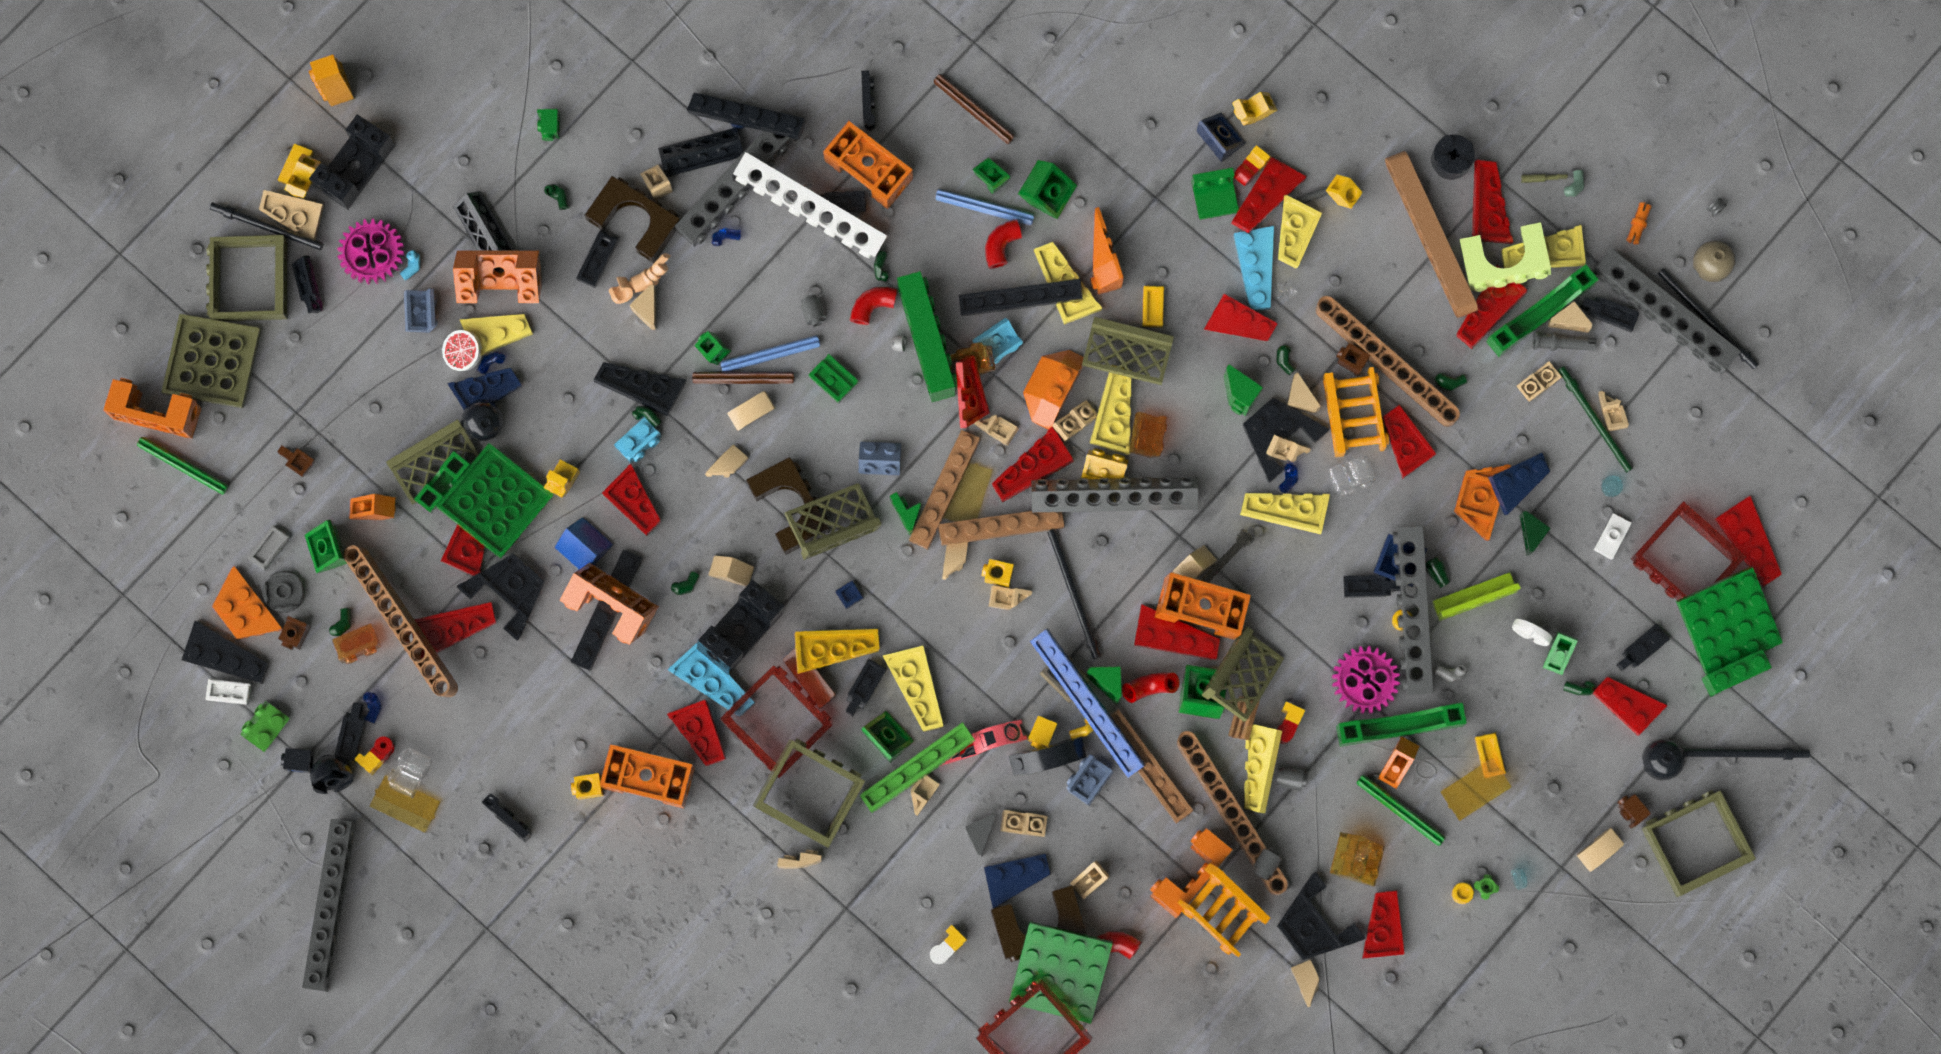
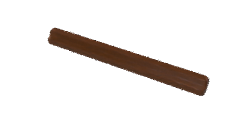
M942 74L936 76L934 79L936 86L1006 144H1010L1013 141V133Z
M693 372L692 381L694 384H793L794 373Z

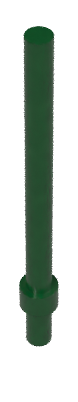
M1565 366L1561 367L1558 372L1566 382L1565 386L1568 391H1572L1625 472L1627 473L1632 470L1633 467L1578 387L1580 385L1577 380L1572 378Z

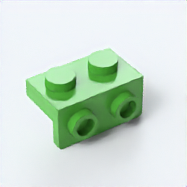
M267 701L257 706L254 711L255 715L250 721L245 722L240 734L263 752L267 750L290 719Z

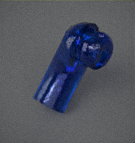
M723 228L712 234L711 243L713 246L719 247L723 244L722 240L724 239L739 241L741 231Z
M498 350L484 355L477 371L486 375L491 364L495 362L502 364L505 361V355L501 354V351Z
M1287 463L1284 467L1285 480L1278 486L1283 494L1298 482V469L1293 463Z
M366 692L363 696V701L366 702L369 712L365 720L375 724L382 709V704L375 693Z

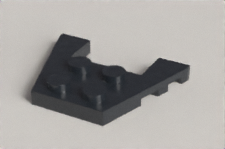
M1274 397L1242 425L1268 483L1272 482L1284 471L1272 456L1266 454L1274 435L1288 439L1301 428L1316 443L1329 432V429Z
M512 554L483 572L474 575L467 581L458 584L457 588L471 600L485 584L517 611L503 629L518 641L545 581L516 555Z
M1316 872L1310 876L1277 925V928L1302 961L1365 939V936L1355 923L1336 936L1310 902L1311 898L1327 887Z

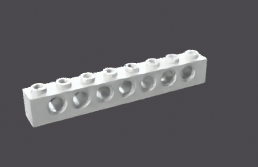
M746 152L733 173L737 176L735 180L745 186L749 183L754 186L753 191L761 196H764L766 193L772 197L770 201L780 207L782 204L790 208L788 211L797 217L800 214L807 218V223L814 227L820 225L825 228L824 233L833 238L837 235L843 239L841 243L851 249L854 245L860 249L859 253L868 259L871 256L876 257L887 238V235ZM755 170H759L762 173V178L759 181L751 179V173ZM771 181L779 182L780 188L778 191L772 192L769 190L768 185ZM794 191L797 193L798 198L795 202L787 201L786 194L788 192ZM809 201L815 204V210L811 213L806 212L803 208L804 204ZM824 212H830L833 215V220L830 223H824L821 220ZM843 222L851 226L850 231L846 234L839 231V225ZM859 233L867 234L868 241L865 244L857 242L856 237Z

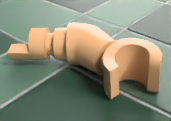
M663 253L652 267L631 277L630 281L626 277H617L619 286L609 289L612 300L617 304L625 303L633 297V291L634 293L642 292L649 285L656 286L661 276L668 271V266L665 262L670 258V255Z

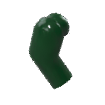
M554 184L546 185L544 188L545 194L557 200L559 210L569 209L566 191Z
M878 251L874 262L875 278L879 282L880 280L886 282L889 278V272L883 271L888 256L884 251Z
M1285 344L1278 347L1276 351V363L1290 376L1296 368L1289 362L1291 348Z
M1439 373L1435 378L1437 384L1448 391H1452L1467 383L1463 374L1451 378L1445 375V373Z
M637 406L632 411V416L636 420L645 417L654 428L662 422L650 408Z
M691 571L686 581L672 583L671 591L676 595L691 593L700 575Z
M340 609V620L329 628V633L332 636H342L350 629L351 609Z
M1566 681L1563 691L1578 696H1590L1594 693L1595 684L1585 681L1584 686Z

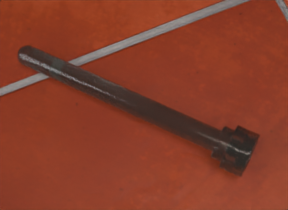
M1242 529L1237 534L1238 537L1235 544L1200 581L1209 583L1242 547L1250 546L1255 539L1246 530Z

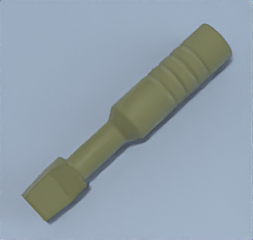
M1561 174L1521 175V183L1567 179L1568 176Z

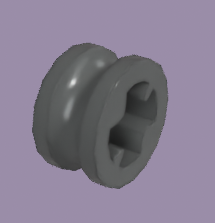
M1719 198L1706 210L1711 211L1712 217H1714L1727 204H1723L1722 199Z

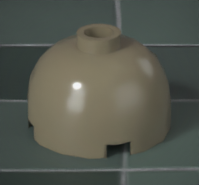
M1717 240L1702 244L1696 250L1693 257L1694 270L1696 269L1701 279L1708 282H1719L1730 275L1735 265V254L1728 244Z

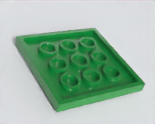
M488 443L440 500L436 508L502 559L554 494L545 489L544 486Z
M1753 567L1741 570L1676 601L1705 675L1761 649L1767 651L1783 643Z
M1030 921L1009 1003L1091 1024L1113 942Z

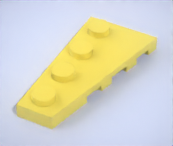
M1581 225L1567 231H1559L1554 235L1544 236L1551 268L1584 266L1586 264ZM1523 243L1502 249L1503 269L1513 267L1522 260L1525 253Z
M1053 242L1034 249L1035 256L1047 283L1080 279ZM1082 282V301L1056 304L1064 325L1102 310L1100 304L1096 302L1091 292Z
M1108 373L1090 439V444L1127 455L1130 454V377Z
M1245 493L1240 515L1321 534L1330 494L1273 495L1272 493Z
M920 646L883 655L922 731L926 732L944 727L924 647Z
M1256 724L1252 726L1249 741L1246 740L1245 749H1248V761H1245L1248 780L1245 781L1244 809L1259 813L1266 812L1282 734L1281 730Z

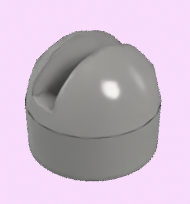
M903 335L894 336L891 339L894 342V345H890L891 348L897 352H904L906 337Z

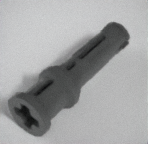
M1534 332L1532 344L1533 350L1546 348L1555 351L1557 348L1595 351L1597 344L1594 343L1597 342V339Z

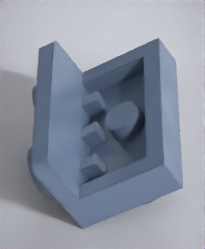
M429 288L427 291H404L405 332L430 333L437 326L438 317L435 314L437 296L434 294L433 288Z
M860 442L859 473L900 475L901 443Z
M1091 754L1088 758L1085 757L1081 761L1079 771L1076 775L1073 774L1067 781L1068 792L1088 806L1092 804L1114 773L1113 770L1096 760Z

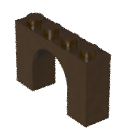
M611 176L585 213L586 221L600 230H605L620 209L628 206H636L643 209L650 216V224L635 249L639 255L654 264L675 234V225L680 221L679 215L671 209L667 211L662 208V204L657 200L646 198L645 193L640 189H632L623 178L618 177L617 179Z
M790 457L746 479L756 501L779 490H790L797 493L802 498L804 504L817 500L816 496L812 498L809 493L811 487L807 479L802 480L799 474L802 470L798 462H793ZM812 507L810 513L821 518L822 515L818 510L820 507ZM802 515L796 523L803 525L806 516ZM808 517L805 526L816 530L819 521ZM822 523L819 532L829 533L828 525ZM790 526L775 533V537L785 555L800 548ZM803 530L802 538L805 544L813 540L814 534Z
M1072 885L1052 891L1051 894L1058 914L1057 928L1087 935ZM1008 904L991 909L1005 960L1010 959V962L1020 960L1026 935L1021 932L1017 925L1012 905Z

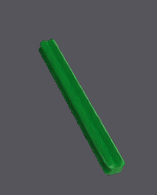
M141 437L137 442V446L216 492L224 495L228 490L229 486L226 483L145 437Z
M1362 775L1357 780L1358 786L1434 844L1440 846L1444 842V835L1368 777Z

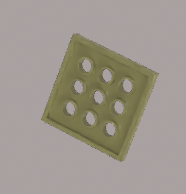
M179 314L161 393L170 396L172 394L179 395L180 393L191 395L194 400L244 408L261 329ZM194 333L201 334V339L197 343L191 342V336ZM213 337H221V343L218 346L211 345ZM235 340H240L241 347L237 350L231 349V343ZM189 353H196L197 357L194 362L186 361ZM210 356H215L217 359L213 366L206 364V360ZM229 360H236L237 365L234 369L229 370L226 368ZM190 372L192 374L191 380L183 382L182 375ZM205 376L212 377L210 385H202V379ZM226 379L232 380V386L229 389L222 388V382Z

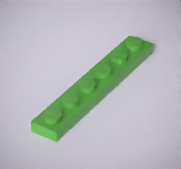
M962 722L860 794V797L870 812L874 813L976 740Z

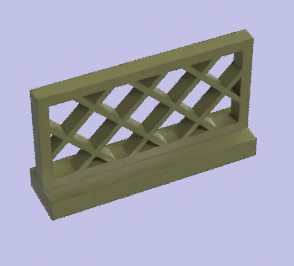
M1094 317L1082 366L1162 385L1174 336ZM1094 334L1103 336L1106 342L1097 346L1093 340ZM1120 340L1124 342L1126 347L1117 351L1112 343ZM1109 345L1114 353L1104 357L1100 349ZM1141 345L1146 352L1137 356L1132 347ZM1129 350L1134 358L1124 362L1120 354ZM1161 350L1166 353L1164 358L1157 361L1152 352ZM1094 352H1097L1101 358L1098 362L1088 361V356ZM1149 355L1153 363L1144 367L1140 359ZM1117 357L1121 365L1112 367L1108 360ZM1136 361L1141 370L1132 372L1128 365ZM1156 366L1160 372V377L1150 376L1148 370Z
M458 419L386 461L412 505L417 502L410 494L411 484L420 485L424 488L427 484L429 473H438L430 471L433 459L446 461L451 448L463 451L461 456L463 459L465 452L473 453L476 458L479 455ZM460 433L465 439L464 448L452 446L453 438ZM450 440L449 445L443 444V443H445V442H447V441ZM467 443H468L469 447L471 448V450H467V449H466ZM438 446L448 447L446 459L434 456L435 449ZM422 456L430 458L428 470L416 467L418 458ZM414 461V465H413V466L408 465V464H410L411 462ZM403 467L412 468L410 480L402 479L397 471ZM415 469L427 472L424 484L412 481ZM404 482H408V483H409V484H408V488L406 487V485L404 484Z
M859 483L785 512L787 521L802 549L801 555L804 560L873 533L882 525L879 518H875ZM856 491L859 497L857 503L846 499L849 492ZM831 499L842 501L839 510L828 506ZM844 503L855 507L853 516L842 512ZM818 506L824 509L821 518L810 513L812 507ZM858 508L866 511L869 518L862 520L855 517ZM826 510L837 514L835 523L823 519ZM799 513L806 516L803 525L796 523L792 515ZM840 516L851 520L848 527L837 524ZM808 517L819 521L816 530L805 526ZM822 523L833 527L830 534L826 535L819 532ZM803 530L814 534L813 540L806 544L802 538Z
M1248 626L1235 639L1202 693V696L1207 700L1210 698L1214 699L1244 722L1248 720L1284 660L1281 655L1253 636L1252 633L1254 631ZM1250 642L1257 646L1259 653H1250ZM1265 656H1270L1276 660L1274 666H1267ZM1260 657L1262 667L1254 668L1252 658ZM1247 659L1249 669H1241L1239 660ZM1257 671H1264L1265 681L1258 682ZM1251 672L1253 682L1245 683L1243 673ZM1238 674L1240 684L1232 685L1230 675ZM1254 686L1256 696L1249 697L1246 687ZM1241 688L1244 698L1236 699L1233 689ZM1228 689L1231 699L1225 700L1219 695L1221 690ZM1238 702H1245L1247 707L1246 713L1238 709Z

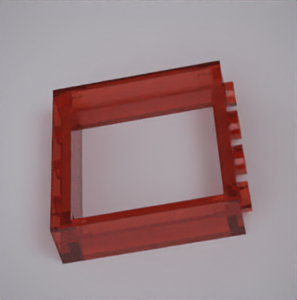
M1684 501L1631 558L1634 561L1633 565L1640 571L1644 570L1654 584H1660L1670 598H1676L1677 600L1687 595L1642 557L1677 516H1680L1731 561L1730 565L1713 583L1730 576L1746 558L1740 550Z
M772 665L719 718L770 771H772L776 763L730 716L772 675L822 724L805 742L807 743V749L833 725L830 722L832 718L824 710L820 712L815 707L817 705L815 700L809 695L805 697L800 692L802 687L796 681L791 683L786 678L788 673L780 666L776 668L775 665ZM796 751L785 762L777 778H780L803 754Z
M1040 980L1038 983L1033 981L1025 988L1027 993L1022 997L1018 994L1009 1002L1012 1006L1006 1011L1002 1008L993 1016L996 1020L990 1025L988 1022L978 1029L980 1033L976 1037L989 1054H1004L988 1035L1041 990L1081 1036L1061 1054H1077L1093 1038L1043 980Z

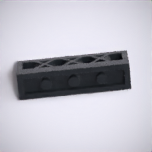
M737 128L658 148L666 177L733 160L743 153Z
M481 191L466 193L453 206L478 251H514ZM464 204L468 207V215L461 208ZM473 221L478 225L477 232L473 229ZM483 238L487 241V249L482 245ZM501 267L494 268L496 272L501 269Z

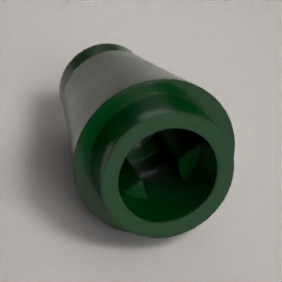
M1436 556L1425 562L1426 572L1440 588L1451 582L1443 559L1440 560L1439 556Z

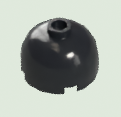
M487 399L473 401L464 409L462 414V425L466 433L479 441H488L495 438L501 432L504 424L500 408L494 402Z
M1671 739L1652 741L1642 754L1644 770L1650 777L1656 780L1663 781L1675 778L1682 772L1685 765L1683 748Z
M335 755L322 756L313 764L310 771L313 790L320 794H328L327 790L335 789V793L351 785L353 782L352 777H354L350 764L344 758Z

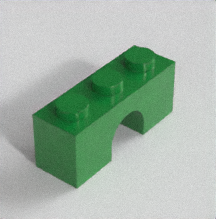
M453 451L442 464L438 473L424 486L414 500L432 514L436 509V505L470 464Z
M1763 649L1704 676L1701 680L1710 697L1745 680L1762 674L1772 667Z

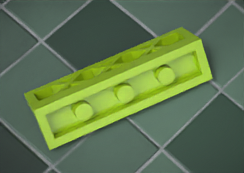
M1509 572L1432 601L1439 621L1515 594L1521 588L1519 583H1514Z

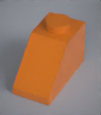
M371 494L351 498L349 519L386 520L394 518L396 510L395 497Z
M1401 736L1378 779L1397 789L1414 761L1420 746Z

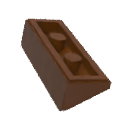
M795 648L782 659L819 709L836 697V694L817 669L797 674Z

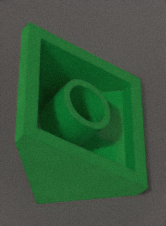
M326 520L305 534L316 573L347 564L344 559V550L336 525L331 520Z
M1091 667L1087 671L1088 679L1117 705L1121 699L1120 667Z
M887 711L861 729L866 738L890 763L914 742Z

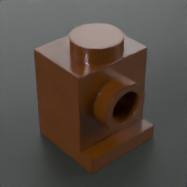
M1349 343L1346 348L1342 346L1336 356L1339 358L1337 364L1358 377L1370 355ZM1352 357L1354 363L1348 361L1347 358Z
M288 616L278 638L282 642L281 646L293 650L294 647L300 650L311 627ZM291 630H295L293 637H289Z
M1626 794L1617 802L1620 808L1619 813L1626 821L1630 820L1631 824L1628 826L1631 829L1651 814L1635 794L1630 797Z

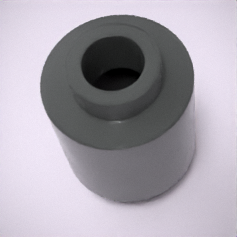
M809 295L801 300V309L807 324L813 327L823 324L826 314L820 299L816 295Z
M1279 768L1276 785H1280L1281 788L1301 791L1302 787H1306L1308 775L1304 774V770Z
M1271 847L1268 850L1263 849L1253 866V873L1264 880H1268L1269 877L1273 876L1282 860L1279 857L1280 853Z

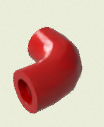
M1017 219L997 226L988 236L985 245V256L989 269L999 268L1008 264L1005 254L1006 245L1011 241L1022 239Z
M874 287L863 292L854 303L850 321L860 325H869L871 314L875 308L888 307L894 309L898 289Z
M1173 672L1152 673L1123 684L1122 694L1128 702L1134 703L1153 694L1175 693L1179 688L1180 680L1178 675Z
M1109 931L1096 937L1112 941L1110 953L1118 952L1129 960L1133 958L1142 944L1135 937L1119 931Z

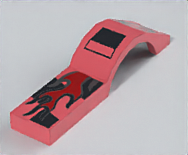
M1022 720L995 725L971 734L976 741L940 766L979 755L996 747L1027 740V736H1023L1020 727Z

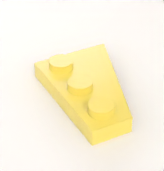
M1288 195L1284 196L1278 260L1297 268L1322 213Z
M524 314L460 319L463 329L472 332L478 337L482 347L480 349L481 356L533 334Z

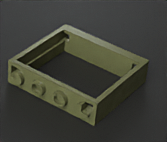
M285 236L210 237V244L206 248L207 255L210 256V264L206 265L207 276H209V283L206 284V293L209 296V303L206 304L207 315L212 320L218 321L287 319L288 240ZM275 247V311L220 312V249Z
M797 738L795 742L789 739L752 806L828 848L865 781L860 778L862 774L851 769L848 772L843 769L844 764L835 759H832L830 762L825 759L826 754L817 749H814L812 752L807 749V743ZM793 749L853 782L825 835L816 832L764 803L766 796Z
M1711 790L1701 795L1702 800L1695 802L1692 799L1683 804V809L1677 811L1674 808L1665 812V818L1658 820L1655 817L1645 822L1647 826L1642 828L1676 897L1682 896L1756 860L1721 791L1714 793ZM1714 802L1741 857L1684 885H1680L1653 830L1706 804Z

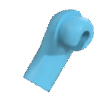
M414 250L406 254L408 267L399 273L405 281L420 270L421 257Z

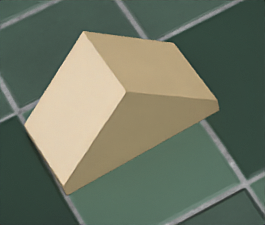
M659 165L640 173L653 199L658 200L673 192L668 178Z
M649 285L630 304V308L652 330H656V289L654 285Z
M1573 302L1552 317L1548 322V327L1588 333L1592 328V323L1578 305Z
M1299 373L1294 374L1287 405L1294 409L1316 413L1320 409L1319 403Z
M1203 545L1189 554L1172 572L1196 579L1218 560Z
M714 556L709 576L747 586L750 583L754 567L733 557Z
M1096 860L1070 884L1084 900L1106 882L1110 876Z

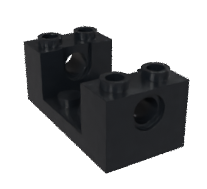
M358 114L345 129L349 139L327 167L320 163L309 178L315 189L347 210L395 147L390 135ZM353 161L360 163V167L357 170L349 169Z
M752 579L739 594L737 603L715 627L711 625L698 639L696 649L729 675L782 616L784 605ZM736 626H743L746 632L744 635L739 636L734 633V628Z

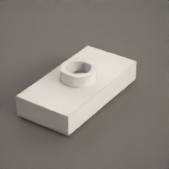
M1613 513L1593 550L1612 560L1631 522Z
M208 679L205 700L249 705L251 684Z

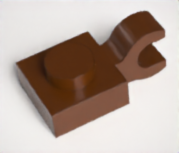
M281 445L277 451L279 455L288 460L285 466L301 477L306 475L315 462L314 459L298 448L293 453Z

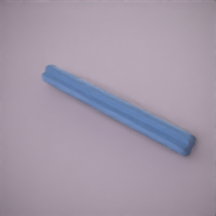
M938 189L935 198L937 201L1008 220L1017 219L1019 223L1032 225L1034 220V214L942 189Z
M818 336L808 337L721 361V368L723 372H729L820 347V341Z

